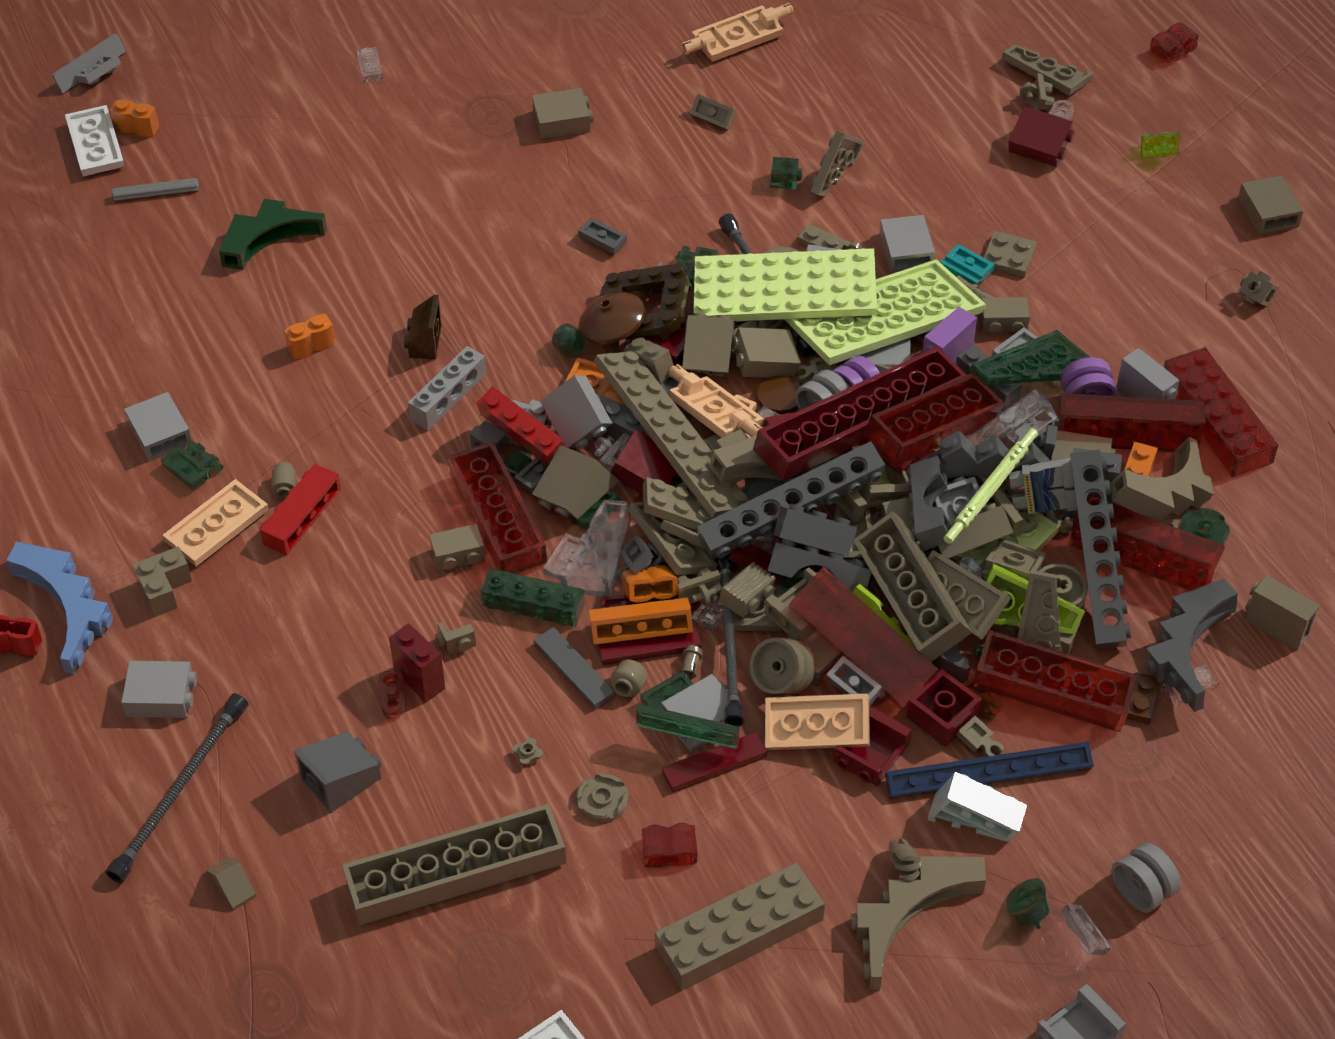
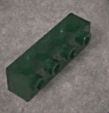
M489 568L480 590L482 606L494 610L508 611L515 615L521 614L534 617L537 620L552 621L563 626L576 627L585 605L584 589Z

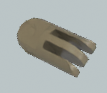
M899 838L898 842L896 839H892L889 842L891 864L903 879L908 881L915 880L920 874L918 871L921 867L920 857L905 839Z

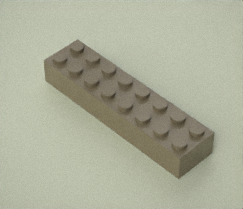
M545 804L342 864L360 926L566 864V853L550 805Z

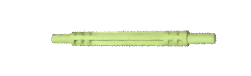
M1031 428L1021 441H1017L1004 459L955 518L954 525L943 538L946 543L951 544L962 530L967 529L999 486L1028 452V446L1038 435L1037 430Z

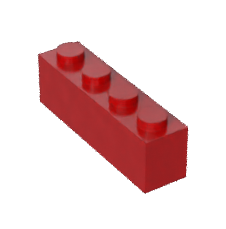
M491 386L476 402L481 416L505 432L510 438L547 466H549L560 445L565 447L564 440L495 387Z
M314 464L309 471H306L296 487L289 491L286 499L277 505L271 517L262 523L260 533L263 545L288 555L341 490L339 474L317 464Z

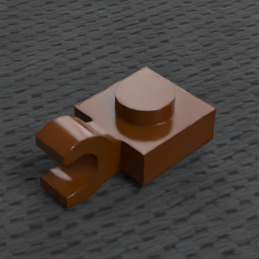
M970 679L963 682L964 686L982 698L980 706L982 715L989 720L995 718L996 714L991 711L990 706L997 709L1001 707V702L990 697L991 692L975 680Z

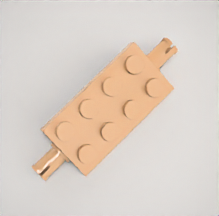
M790 3L765 9L762 5L692 31L691 40L681 42V49L685 55L701 49L712 62L782 36L783 28L779 25L778 21L794 14L793 7Z
M679 364L670 367L669 376L679 382L677 387L669 390L670 398L721 438L739 429L753 437L757 435L759 429L763 428L764 418L707 376L699 378L694 373L687 372Z

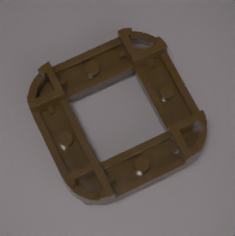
M675 263L673 265L634 269L620 273H610L606 276V282L602 286L600 297L613 292L630 293L663 288L659 312L645 314L640 327L625 339L659 335L661 340L665 341L670 339L669 334L675 332L679 327H685L684 311L687 293L692 290V286L682 264ZM620 341L610 343V347H619Z

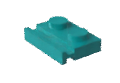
M960 244L953 248L945 256L944 260L940 261L955 277L959 275L971 284L977 285L994 271L995 267L994 263Z

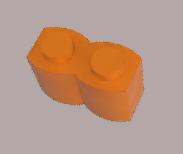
M122 99L116 100L110 109L114 129L119 132L135 133L142 137H154L159 128L156 109L149 104H135L132 101Z
M326 314L315 315L306 322L293 324L284 330L287 349L294 360L306 358L313 354L314 351L328 349L336 343L333 324Z
M652 566L647 570H641L638 574H635L631 569L622 573V589L630 601L645 602L653 597L669 599L678 594L677 577L668 566Z

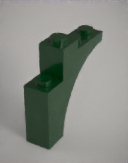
M264 199L256 217L234 215L219 250L222 267L243 270L256 253L274 242L299 235H325L327 231L325 214L288 209L284 201Z

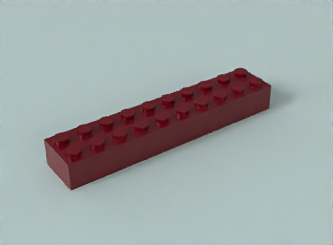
M937 346L759 429L753 450L782 481H785L961 396L968 376Z

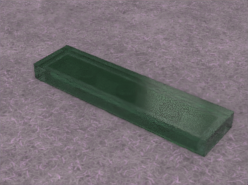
M638 704L636 725L639 727L730 748H737L740 731L738 726Z

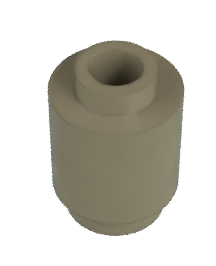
M281 462L276 464L272 470V493L279 498L285 499L289 491L296 487V471L290 463Z

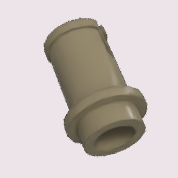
M689 645L682 653L684 660L680 675H684L686 679L696 678L698 662L702 659L703 655L699 647Z

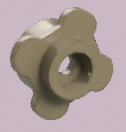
M528 738L526 742L513 746V752L518 755V759L523 765H532L543 756V750L537 747V742L534 738Z

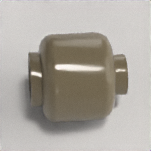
M629 659L623 660L611 675V686L620 696L634 697L646 683L647 672L639 662Z

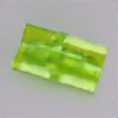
M1168 131L1151 135L1142 134L1141 157L1161 156V158H1166L1171 154H1180L1179 141L1181 133L1179 131Z

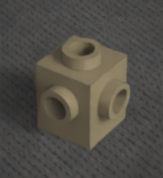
M1251 271L1241 280L1239 291L1245 294L1243 298L1248 302L1255 304L1257 301L1264 306H1268L1279 287L1270 282L1272 277L1266 273L1259 271L1257 274Z

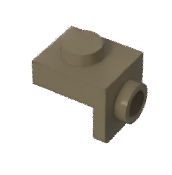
M443 622L437 624L439 632L435 634L437 643L440 648H445L448 656L460 651H467L471 647L476 646L475 631L471 624L447 632Z

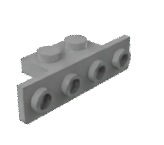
M118 34L111 35L52 74V78L60 93L66 92L78 83L95 84L100 80L99 77L115 70V67L121 63L118 57L126 52Z

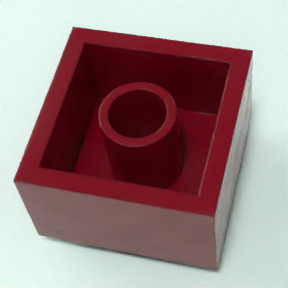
M942 669L909 699L906 717L946 747L957 737V732L974 716H979L982 698Z

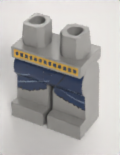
M1071 458L1036 463L1030 466L1029 464L1022 465L1021 471L1009 474L1011 489L1025 488V493L1012 494L1013 506L1016 510L1027 509L1028 514L1057 509L1077 510Z

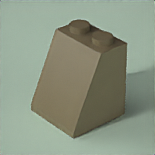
M560 445L532 495L539 500L538 505L548 511L553 508L556 513L565 518L570 515L578 519L614 487L618 479L594 458Z

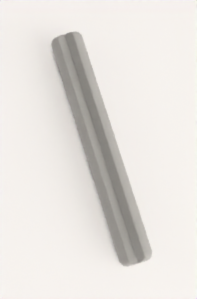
M197 178L117 187L112 189V196L114 201L192 192L199 190Z

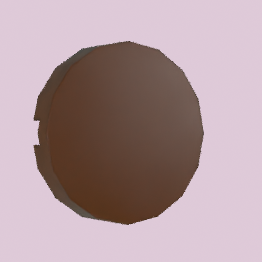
M781 375L769 377L758 386L757 401L760 403V407L769 414L781 415L790 411L793 413L798 409L795 394L801 386L790 377Z

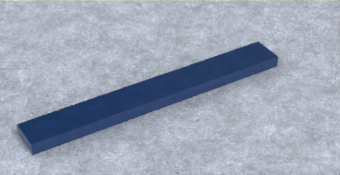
M1088 741L886 771L885 778L889 799L937 792L955 772L964 774L971 780L985 785L1092 769L1094 764Z

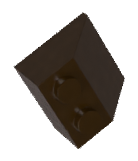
M433 295L415 307L412 318H408L407 331L409 335L404 337V348L408 349L409 358H437L442 329L439 295Z

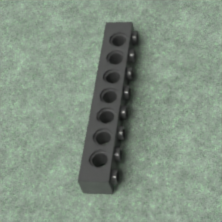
M870 441L697 526L698 537L711 560L717 557L723 558L731 550L739 546L741 548L746 547L752 543L753 539L759 536L765 537L773 533L781 506L789 508L790 505L787 503L789 500L798 501L799 503L796 505L804 507L803 512L812 514L813 510L817 511L818 507L826 503L828 505L833 504L841 496L847 493L853 494L861 486L869 482L875 483L879 481L885 473V463ZM860 468L863 472L855 473L852 469ZM839 479L842 482L834 484L830 480ZM817 489L820 493L811 494L808 491ZM769 510H773L777 514H775L774 516H768L765 513ZM746 521H752L755 523V525L747 527L744 525V523ZM724 532L733 533L731 537L722 536Z
M1100 449L1070 453L1096 648L1101 650L1127 646L1126 639L1131 638L1129 623L1124 624L1123 614H1128L1126 599H1121L1120 590H1124L1123 575H1117L1116 566H1121L1119 551H1114L1113 542H1118L1116 527L1111 528L1110 519L1114 518L1113 504H1107L1106 495H1111L1109 480L1104 481L1103 472L1108 471L1106 457H1101ZM1088 474H1095L1098 477L1094 482H1087L1084 478ZM1092 497H1097L1101 500L1096 506L1088 504V500ZM1094 521H1102L1104 526L1101 529H1093L1091 524ZM1099 544H1103L1108 548L1104 553L1094 551V548ZM1101 568H1107L1111 571V574L1107 577H1100L1097 572ZM1104 592L1114 594V598L1111 601H1104L1100 597ZM1108 616H1114L1118 621L1115 625L1109 626L1104 623V619Z

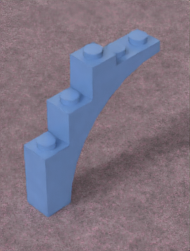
M16 542L6 560L11 575L29 580L44 588L64 609L68 628L66 643L60 660L64 672L74 675L78 666L82 665L84 653L87 647L93 643L94 635L103 637L106 629L110 628L113 615L110 612L108 603L93 600L94 589L89 577L75 575L76 564L71 553Z

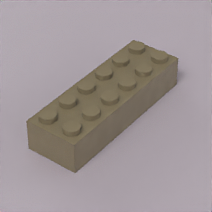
M892 511L853 540L918 652L932 662L972 633L924 552L915 541L908 526L897 514Z
M796 862L656 931L655 949L680 990L683 991L823 921L825 903Z

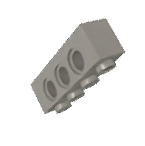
M466 346L408 402L410 421L429 431L487 375L485 356Z

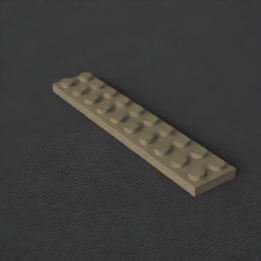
M628 351L596 355L594 360L596 366L712 519L750 501L734 480L721 483L709 467L713 452L636 353Z

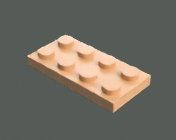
M235 479L164 533L163 539L172 548L179 546L184 558L197 567L269 510L268 504Z
M868 694L773 697L765 699L766 750L836 748L837 745L842 747H870Z

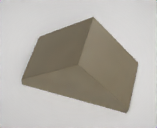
M228 856L206 870V873L233 911L257 897L239 861Z

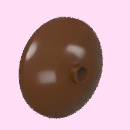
M613 292L603 295L591 302L583 311L579 320L580 332L587 341L594 344H610L623 340L634 333L642 324L645 317L644 304L639 297L631 293Z

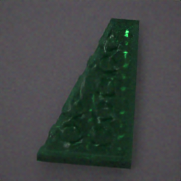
M1055 330L973 363L969 372L984 385L1060 381L1061 373L1066 366L1079 359L1090 358V356L1061 332Z

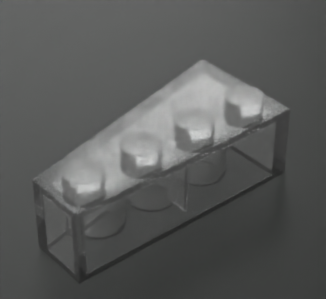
M603 500L590 522V528L587 533H583L580 538L578 548L568 558L569 563L566 568H562L559 573L563 593L611 596L622 557L620 551L625 546L631 523L627 502Z

